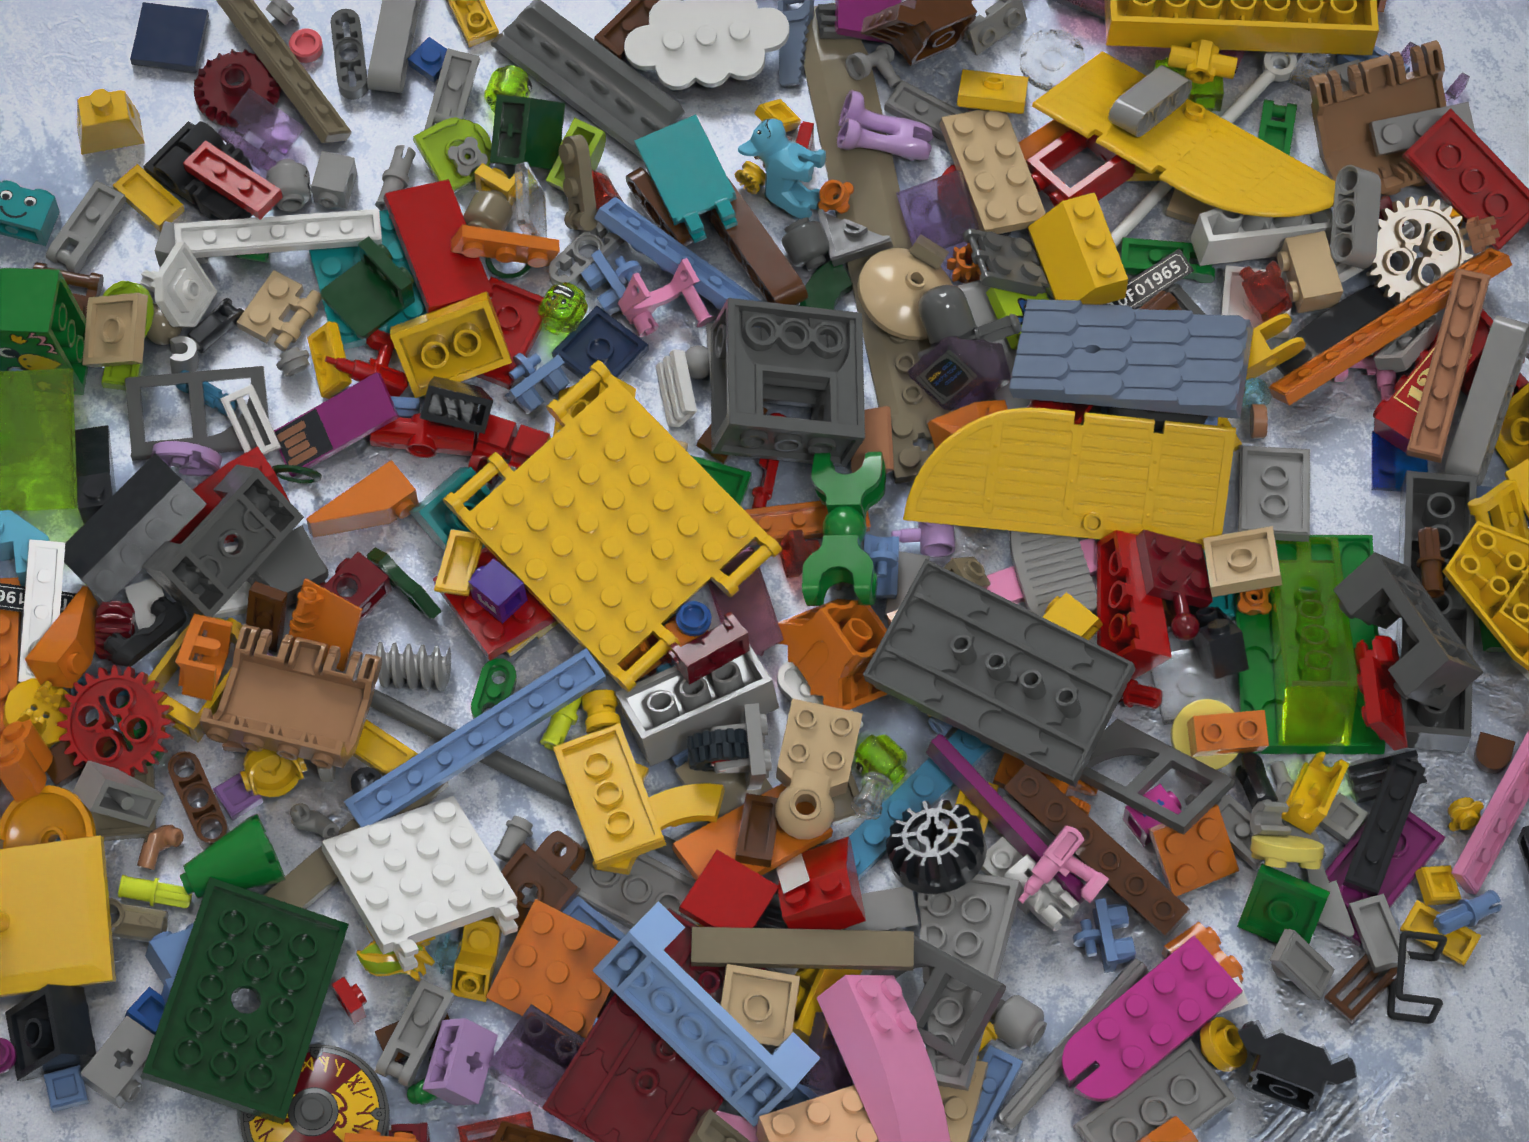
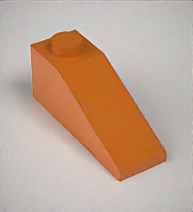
M390 460L307 517L309 533L315 538L391 524L398 518L404 519L410 515L409 511L418 504L417 492L394 462Z
M82 586L25 658L40 685L45 681H49L55 687L73 688V684L78 682L92 664L95 650V618L97 617L99 604L88 586Z

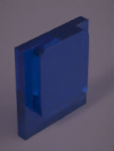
M1372 431L1371 490L1401 492L1406 471L1428 472V460L1408 456L1405 452Z

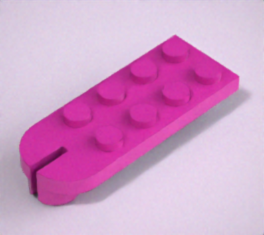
M1192 936L1068 1040L1062 1055V1070L1068 1086L1070 1087L1074 1084L1076 1077L1092 1064H1098L1099 1067L1075 1087L1074 1093L1097 1102L1117 1098L1240 996L1243 990L1195 936Z

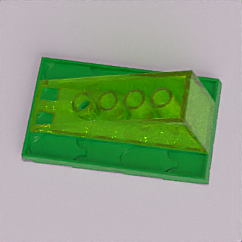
M1310 535L1309 542L1275 540L1283 585L1271 587V591L1268 594L1269 603L1272 605L1271 611L1266 615L1260 613L1257 615L1241 613L1237 609L1239 593H1235V624L1243 633L1249 670L1237 673L1239 712L1265 710L1269 746L1263 751L1253 753L1317 754L1325 752L1326 754H1384L1385 741L1380 740L1377 733L1371 727L1365 725L1362 717L1361 708L1365 706V699L1357 682V674L1359 672L1356 667L1354 652L1356 644L1361 640H1364L1368 645V649H1373L1372 640L1375 639V636H1379L1378 626L1373 624L1369 626L1358 618L1354 617L1351 619L1346 616L1338 605L1341 600L1333 590L1374 553L1373 535ZM1251 595L1253 600H1257L1255 595Z

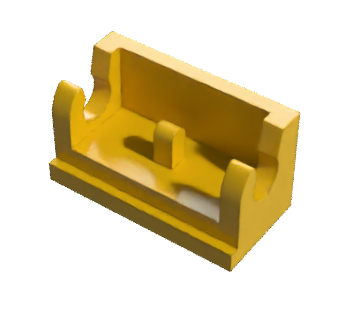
M1325 752L1317 753L1309 763L1305 762L1302 765L1285 802L1289 806L1288 812H1282L1281 815L1283 820L1309 835L1327 816L1349 766V763L1342 759L1335 762L1333 767L1325 766L1322 763L1326 755Z

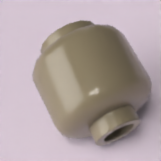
M496 190L480 191L473 196L463 217L469 226L505 231L513 215V210L503 193Z

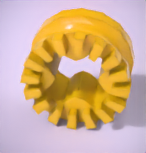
M745 161L742 165L743 170H737L734 177L737 182H740V186L744 185V190L747 188V192L757 194L760 186L765 185L766 174L755 163Z

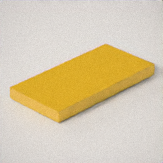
M620 723L553 747L598 870L666 846L664 836Z

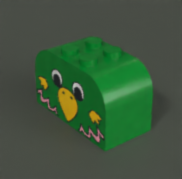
M1 268L0 375H5L13 368L30 371L33 390L36 392L84 395L88 366L82 365L86 318L62 273L57 269Z

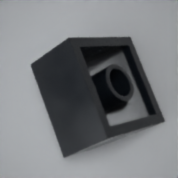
M48 984L5 1012L10 1042L16 1049L17 1056L14 1066L17 1081L44 1077V1074L78 1065L81 1066L91 1060L96 1054L84 987Z

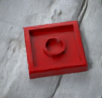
M717 849L681 903L678 911L704 927L755 928L778 892V885Z

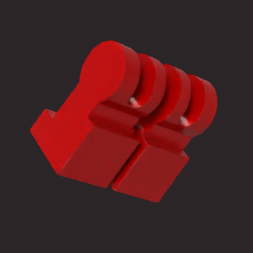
M490 414L485 434L479 433L478 442L468 467H472L478 473L488 464L487 459L496 452L503 459L510 460L508 463L509 467L513 466L518 469L548 442L551 436L549 433L522 424L519 430H517L516 422ZM496 474L487 484L494 485L499 475Z

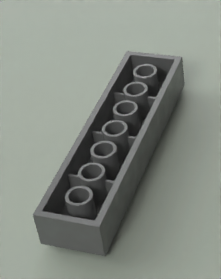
M1406 471L1400 497L1399 562L1409 566L1421 584V569L1416 564L1420 558L1418 531L1425 527L1438 529L1441 557L1445 559V565L1442 567L1443 571L1476 523L1474 515H1471L1469 512L1468 502L1477 498V476ZM1443 573L1445 594L1438 598H1432V600L1473 657L1474 610ZM1403 617L1397 619L1396 645L1398 647L1399 659L1418 644L1407 633L1406 628L1408 624ZM1472 683L1443 709L1430 705L1423 706L1416 700L1411 698L1407 700L1401 696L1408 745L1406 748L1465 753L1471 739Z

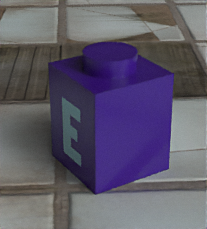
M494 558L486 566L479 567L473 573L471 580L468 581L473 600L502 624L527 601L524 583Z

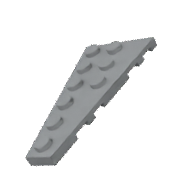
M977 874L970 882L950 892L941 894L919 893L920 938L991 978L998 980L1022 889L1020 881ZM922 967L924 984L927 983L934 968ZM950 977L927 1020L928 1032L954 1046L982 993ZM984 1031L966 1065L953 1060L928 1045V1056L938 1086L969 1091Z

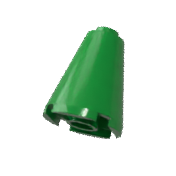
M258 814L248 817L183 865L185 873L180 874V878L188 895L195 893L198 899L203 898L210 877L244 889L276 884L286 880L278 857L265 833L266 830Z

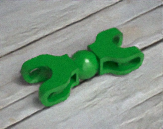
M830 452L815 453L811 479L815 486L816 495L820 502L827 507L828 514L822 525V545L803 564L802 593L806 605L821 606L824 603L827 590L834 584L842 582L854 586L856 596L859 598V605H874L878 578L874 571L873 561L862 550L861 543L867 530V511L885 495L886 465L882 452L865 453L862 467L855 473L845 475L835 471L833 462L830 460Z

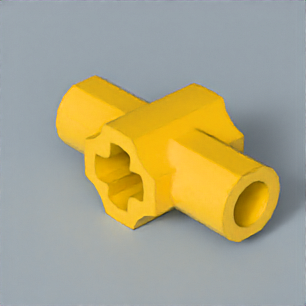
M1201 39L1200 41L1192 42L1190 48L1171 45L1167 66L1186 70L1185 77H1188L1193 83L1205 84L1213 82L1214 76L1233 79L1238 58L1219 54L1220 47L1214 45L1212 41Z

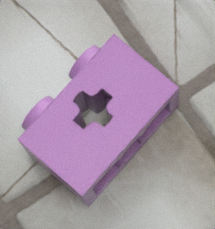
M466 1018L442 1020L422 1090L454 1106L479 1104L480 1097L484 1091V1083L489 1065L494 1056V1047L498 1035Z

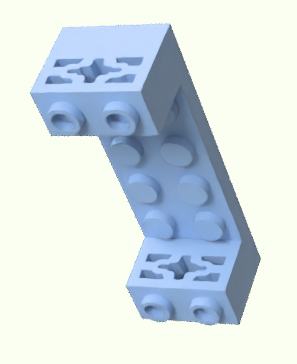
M658 901L592 971L755 1127L758 1124L759 1116L768 1114L803 1079L820 1057L794 1032L771 1054L664 951L685 927Z

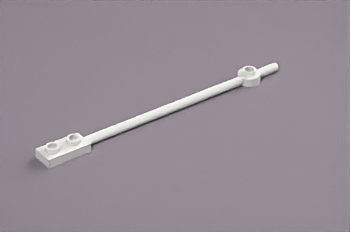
M1266 52L1262 65L1263 73L1230 106L1221 118L1233 124L1272 81L1283 82L1289 80L1295 73L1297 65L1296 56L1299 53ZM1275 65H1280V66H1282L1284 69H1277V68H1275L1274 66H1275ZM1160 181L1111 232L1116 247L1122 242V238L1126 237L1173 188L1172 186ZM1045 287L1046 293L1053 298L1050 287Z

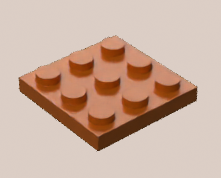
M535 899L486 998L529 1020L533 1013L583 1044L593 1028L595 1019L601 1016L613 992L592 970L619 941Z

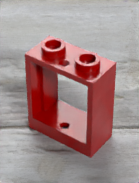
M1072 129L1027 160L1037 191H1043L1049 196L1054 207L1062 201L1094 192L1099 201L1133 177V174L1136 172L1135 165L1098 145L1096 139L1099 136L1094 134L1090 138H1086ZM1086 147L1103 162H1106L1071 188L1053 173L1055 169Z

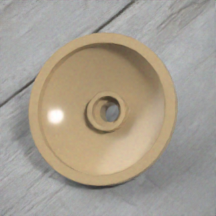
M891 248L876 253L866 262L858 278V297L864 311L878 327L893 336L908 340L928 339L918 310L919 300L924 293L932 288L941 285H953L950 278L941 267L934 269L910 254V249Z

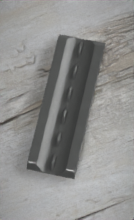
M533 0L491 42L492 47L638 157L640 155L634 140L676 123L685 114V111L676 100L542 0Z

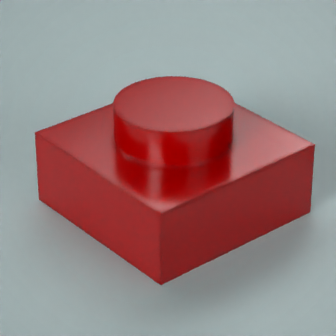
M345 977L332 983L334 994L352 1023L356 1024L366 1018L363 1005L367 1003V1000L357 984L350 986Z

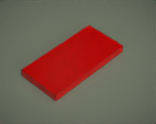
M1451 108L1402 155L1405 161L1431 188L1463 217L1465 223H1467L1468 219L1479 216V220L1494 216L1496 224L1491 225L1492 230L1498 229L1500 237L1495 238L1496 243L1489 245V248L1499 251L1529 222V189Z
M449 179L385 193V205L427 313L486 291L490 299H492L493 290L480 257L470 258L461 253L451 252L452 238L462 224H467Z

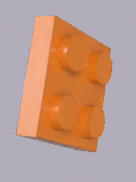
M1217 804L1184 835L1162 823L1148 829L1167 888L1176 897L1239 871Z

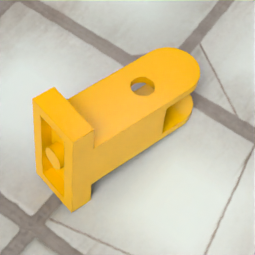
M1289 314L1277 315L1253 328L1246 383L1291 359L1305 348L1306 342L1302 337L1290 339L1272 350L1266 342L1268 339L1284 331L1291 324L1292 319Z

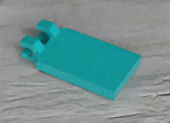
M696 114L634 140L637 151L674 226L684 222L694 244L707 238L704 225L699 217L700 214L715 208L725 230L738 225L735 211L730 203L737 199L735 191Z

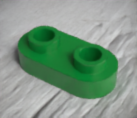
M496 658L488 661L483 666L471 702L473 719L481 715L487 708L494 707L514 693L517 675L515 667L508 660ZM498 676L505 678V681L501 684L493 682L494 678Z

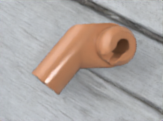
M163 825L149 832L144 838L137 866L155 870L160 851L171 846L178 847L181 845L184 839L182 830L174 825Z

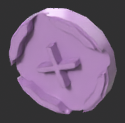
M179 441L159 442L153 446L152 456L156 453L170 468L171 466L179 468V473H182V475L211 476L221 468L222 456L205 446Z

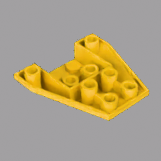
M1476 521L1442 572L1511 658L1529 671V540Z

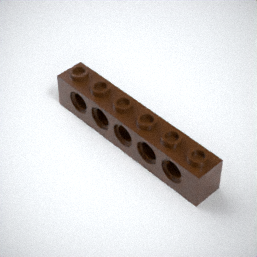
M1025 764L1003 787L1007 795L1009 794L1055 837L1065 825L1076 828L1082 834L1084 841L1073 855L1087 866L1108 877L1109 880L1105 885L1165 940L1190 914V909L1040 771Z

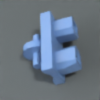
M599 249L591 254L595 262L581 272V275L593 291L607 281L610 283L612 288L597 297L604 310L609 315H612L621 310L617 303L626 290L624 284L630 282L633 274H640L642 267L638 261L626 262L624 257L621 256L615 260L618 269L614 271Z
M518 353L513 357L517 367L509 372V376L514 381L522 375L525 379L510 389L505 398L510 404L516 401L527 414L531 413L544 403V400L534 388L536 385L543 381L554 396L570 383L561 368L565 362L558 354L535 371L534 366L542 361L540 356L535 353L527 359L522 353Z
M866 534L863 540V551L870 556L874 564V571L877 574L876 599H896L898 589L899 537H877Z
M1106 898L1096 899L1094 901L1095 908L1092 910L1096 929H1092L1090 919L1080 921L1082 931L1073 936V942L1077 947H1085L1087 957L1097 955L1096 945L1099 944L1104 973L1115 972L1117 964L1135 959L1136 955L1132 937L1114 939L1112 929L1129 926L1126 904L1107 905Z

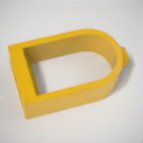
M229 617L225 621L233 622L231 642L236 645L243 625ZM189 626L181 632L149 675L146 684L152 680L160 683L155 693L161 692L179 666L175 661ZM231 669L217 686L212 701L207 700L198 713L168 696L162 702V705H170L174 708L173 711L165 715L167 719L175 721V725L172 727L199 743L204 736L200 723L203 709H211L212 715L216 713Z

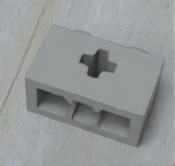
M126 1016L80 1073L85 1084L119 1109L126 1101L128 1103L133 1101L142 1088L141 1082L144 1078H141V1074L155 1035L129 1016ZM123 1061L125 1063H130L131 1061L133 1062V1065L131 1067H128L126 1065L120 1067V1063Z

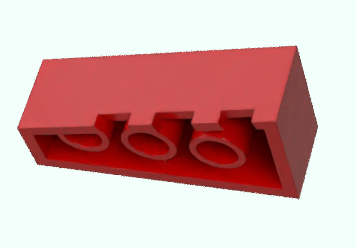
M1115 530L1097 542V617L1103 623L1097 631V645L1133 662L1135 671L1131 679H1136L1171 659L1172 654L1162 598L1146 595L1136 542L1137 535Z

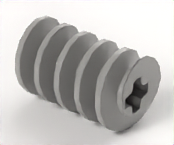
M382 642L378 643L376 656L382 657L381 670L378 676L382 687L387 688L393 678L395 687L400 689L407 679L410 689H416L421 680L424 690H430L434 681L437 690H445L451 671L450 647L446 656H441L439 646H435L432 654L427 655L425 645H421L418 653L413 654L411 644H407L403 654L399 653L397 643L392 644L389 653L385 652Z

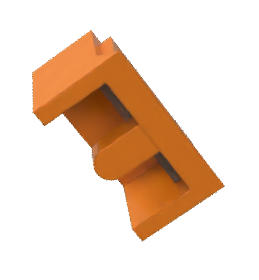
M193 614L175 661L180 667L178 686H182L183 695L212 701L230 653L233 622Z

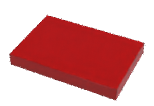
M490 277L489 283L493 290V296L490 300L499 320L512 363L477 375L476 377L510 390L514 380L509 376V372L517 367L513 357L518 353H522L527 358L553 308V301L497 278Z

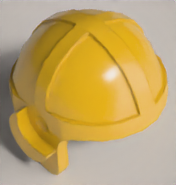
M267 749L259 752L249 750L243 761L245 770L241 771L240 774L247 792L252 790L254 796L260 794L266 797H279L291 791L299 780L304 779L303 772L307 771V767L303 758L298 757L297 760H289L280 757L275 751Z

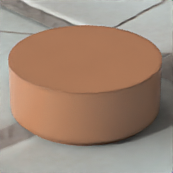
M1251 404V438L1264 439L1267 436L1268 427L1267 407L1264 404Z

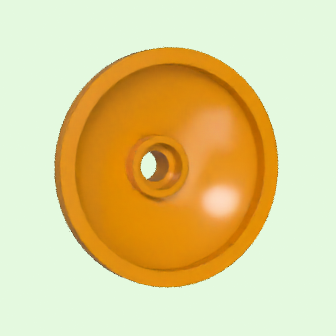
M47 785L39 795L17 803L13 800L0 819V839L4 840L2 849L55 842L58 837H60L61 841L96 836L95 823L90 810L75 793L57 786Z

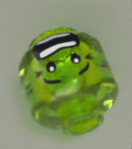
M506 65L493 71L485 89L484 98L495 113L497 94L529 98L532 91V83L523 69L514 65Z
M567 282L551 286L537 309L538 316L543 321V328L554 335L574 332L588 310L584 292L577 286Z
M873 734L868 736L855 751L854 756L857 758L855 763L856 769L876 787H884L889 783L895 786L908 772L904 767L908 759L907 753L886 734L877 737Z

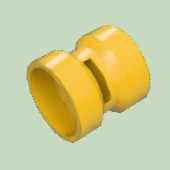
M603 689L591 691L583 695L581 698L582 706L588 715L585 720L587 734L618 723L621 724L620 716L615 710L618 705L615 691Z

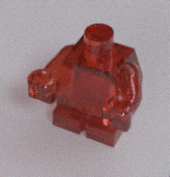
M1275 261L1270 262L1266 266L1265 272L1258 270L1255 273L1250 266L1240 271L1239 275L1244 280L1241 283L1253 313L1261 323L1292 308L1289 294L1286 292L1285 282L1280 277L1281 269Z

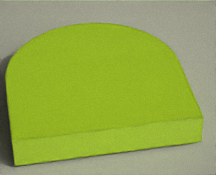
M457 117L443 120L414 135L412 139L436 181L449 179L454 192L475 182L474 172L476 170L471 172L469 176H461L453 160L448 158L449 148L463 144L467 137H473L478 141L477 147L481 153L487 155L488 161L486 165L489 167L492 146L488 133L481 125ZM465 154L464 156L466 159L471 158L469 154Z

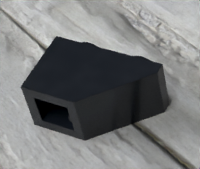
M1203 607L1198 609L1195 614H1192L1197 618L1200 626L1197 636L1193 639L1204 668L1215 679L1249 670L1243 633L1219 607Z

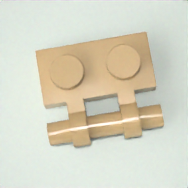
M273 270L237 320V327L266 344L275 333L279 337L274 342V345L278 349L286 351L290 343H295L300 337V329L307 319H312L317 313V305L322 300L321 294L311 290L306 298H299L304 291L302 284ZM290 310L296 312L289 322H283Z

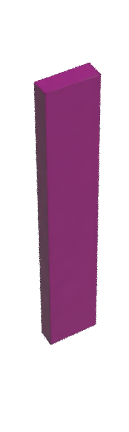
M939 734L931 740L926 754L1023 857L1028 854L1037 863L1044 855L1043 853L1048 846L943 735ZM1058 871L1053 878L1061 885L1063 890H1066L1081 904L1084 901L1081 897V889L1084 884L1072 872H1069L1065 877Z

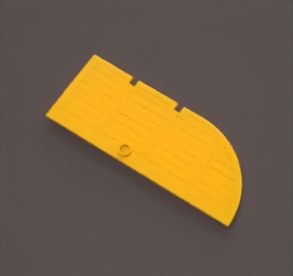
M1103 51L1032 104L1033 108L1086 138H1090L1094 134L1099 136L1096 139L1098 145L1149 174L1159 170L1162 172L1159 176L1160 180L1210 206L1243 215L1275 218L1308 215L1334 206V180L1189 99H1186L1179 108L1141 137H1136L1109 121V113L1114 102L1145 78L1146 75Z
M1032 407L998 411L966 424L950 435L933 451L914 480L907 498L903 520L1100 540L1115 530L1138 535L1144 529L1202 544V548L1205 550L1203 538L1222 535L1236 428L1165 421L1163 433L1154 432L1155 419L1085 412L1083 425L1074 424L1075 411Z

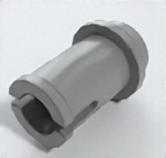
M513 816L512 820L506 822L508 828L497 850L494 852L497 858L507 863L521 845L525 843L527 837H532L533 835L531 831L533 824L519 816Z

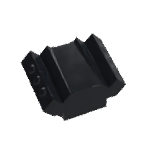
M1259 1020L1249 1021L1238 1030L1246 1050L1255 1058L1246 1082V1086L1249 1088L1248 1091L1310 1114V1112L1316 1111L1326 1085H1338L1357 1077L1356 1065L1348 1053L1331 1059L1324 1044L1317 1047L1288 1036L1282 1028L1266 1035Z

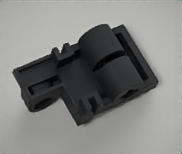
M188 121L143 166L144 170L156 181L192 204L197 202L201 213L209 219L212 214L221 220L245 219L252 216L251 213L185 171L183 162L205 140L253 171L248 158L244 156L240 148L235 150L232 143L226 145L220 135L205 122L199 121L194 125Z

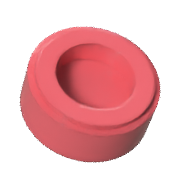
M308 28L300 29L290 37V50L299 62L310 63L322 55V38L315 30Z

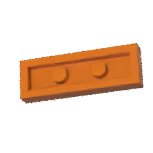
M463 224L451 240V252L461 253L470 258L480 256L493 258L502 263L512 261L526 263L535 268L548 267L560 252L558 239Z

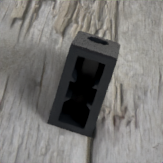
M434 376L428 384L420 419L485 434L493 399L481 387Z

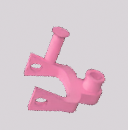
M688 258L681 260L668 285L652 292L648 291L639 273L633 274L622 298L617 303L629 324H634L639 337L648 336L659 328L652 313L657 307L678 298L681 293L684 295L698 321L697 327L705 326L706 323L712 322L715 318L710 316L694 287L700 280Z

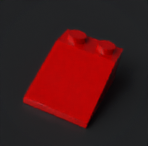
M849 836L802 853L810 881L783 894L779 880L778 894L782 917L789 929L841 930L866 921Z

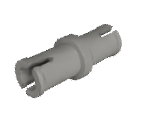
M397 145L394 149L389 169L385 170L382 175L384 183L378 200L375 203V206L380 211L384 210L385 193L405 189L408 186V173L416 155V152L408 147L404 158H402L405 145Z

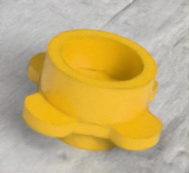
M1470 797L1454 801L1447 810L1451 818V822L1448 824L1450 831H1458L1459 829L1469 830L1475 827L1482 817L1480 811L1484 808L1481 801L1474 802Z

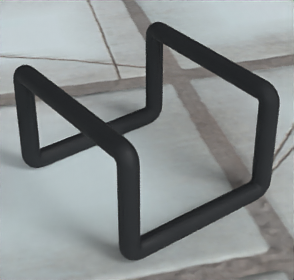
M1403 931L1399 939L1397 978L1389 985L1387 1014L1393 1020L1431 1024L1435 1021L1443 1001L1434 997L1403 994L1407 938L1438 942L1433 954L1408 951L1410 959L1437 961L1447 943V937L1439 934ZM1397 997L1401 1001L1434 1006L1429 1016L1396 1013L1395 998Z

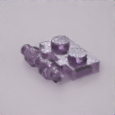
M249 88L230 114V118L239 124L237 129L233 132L223 125L218 134L226 142V145L232 143L235 150L240 148L243 154L252 160L250 164L257 169L262 167L268 171L277 163L269 157L271 152L276 149L286 156L305 130V127ZM249 131L264 141L260 149L245 140Z

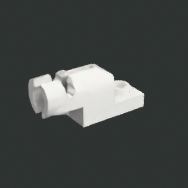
M1002 837L987 850L986 859L981 870L989 876L1019 880L1022 885L1021 896L1026 882L1033 874L1031 871L1036 862L1028 854L1023 857ZM1053 878L1048 884L1044 883L1033 896L1029 895L1023 904L1018 901L1017 906L1025 914L1031 911L1043 924L1056 931L1062 926L1060 922L1063 916L1055 908L1070 920L1079 909L1080 904L1066 890H1063L1061 885Z

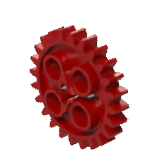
M117 665L112 666L110 675L105 668L99 667L97 679L93 675L86 673L85 679L87 684L85 686L76 682L73 684L78 692L76 696L65 694L64 696L71 703L70 708H59L61 713L67 715V720L57 723V726L67 729V733L59 737V741L70 742L71 744L64 751L65 755L72 756L77 754L73 765L76 767L83 766L89 760L119 769L134 778V769H137L142 774H148L145 763L150 762L159 765L160 763L155 756L156 752L168 753L166 747L162 745V741L173 740L174 736L165 732L166 727L175 725V721L167 719L165 716L174 710L173 706L162 705V702L169 695L166 692L155 693L160 683L152 680L146 684L148 674L142 671L135 678V669L129 666L123 675L120 666ZM127 690L130 700L125 707L118 708L116 697L121 691ZM100 697H105L111 714L122 719L118 726L124 736L131 742L133 746L132 751H128L122 734L110 728L115 723L109 712L102 706ZM97 709L99 720L94 726L88 727L85 721L86 715L90 710ZM144 720L147 724V732L142 738L136 739L133 733L134 727L139 721ZM114 739L117 745L116 752L111 757L106 758L103 753V746L108 740Z

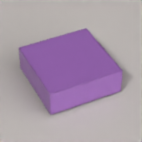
M240 773L213 788L215 795L232 821L263 803L260 794L254 796L252 790L246 791Z

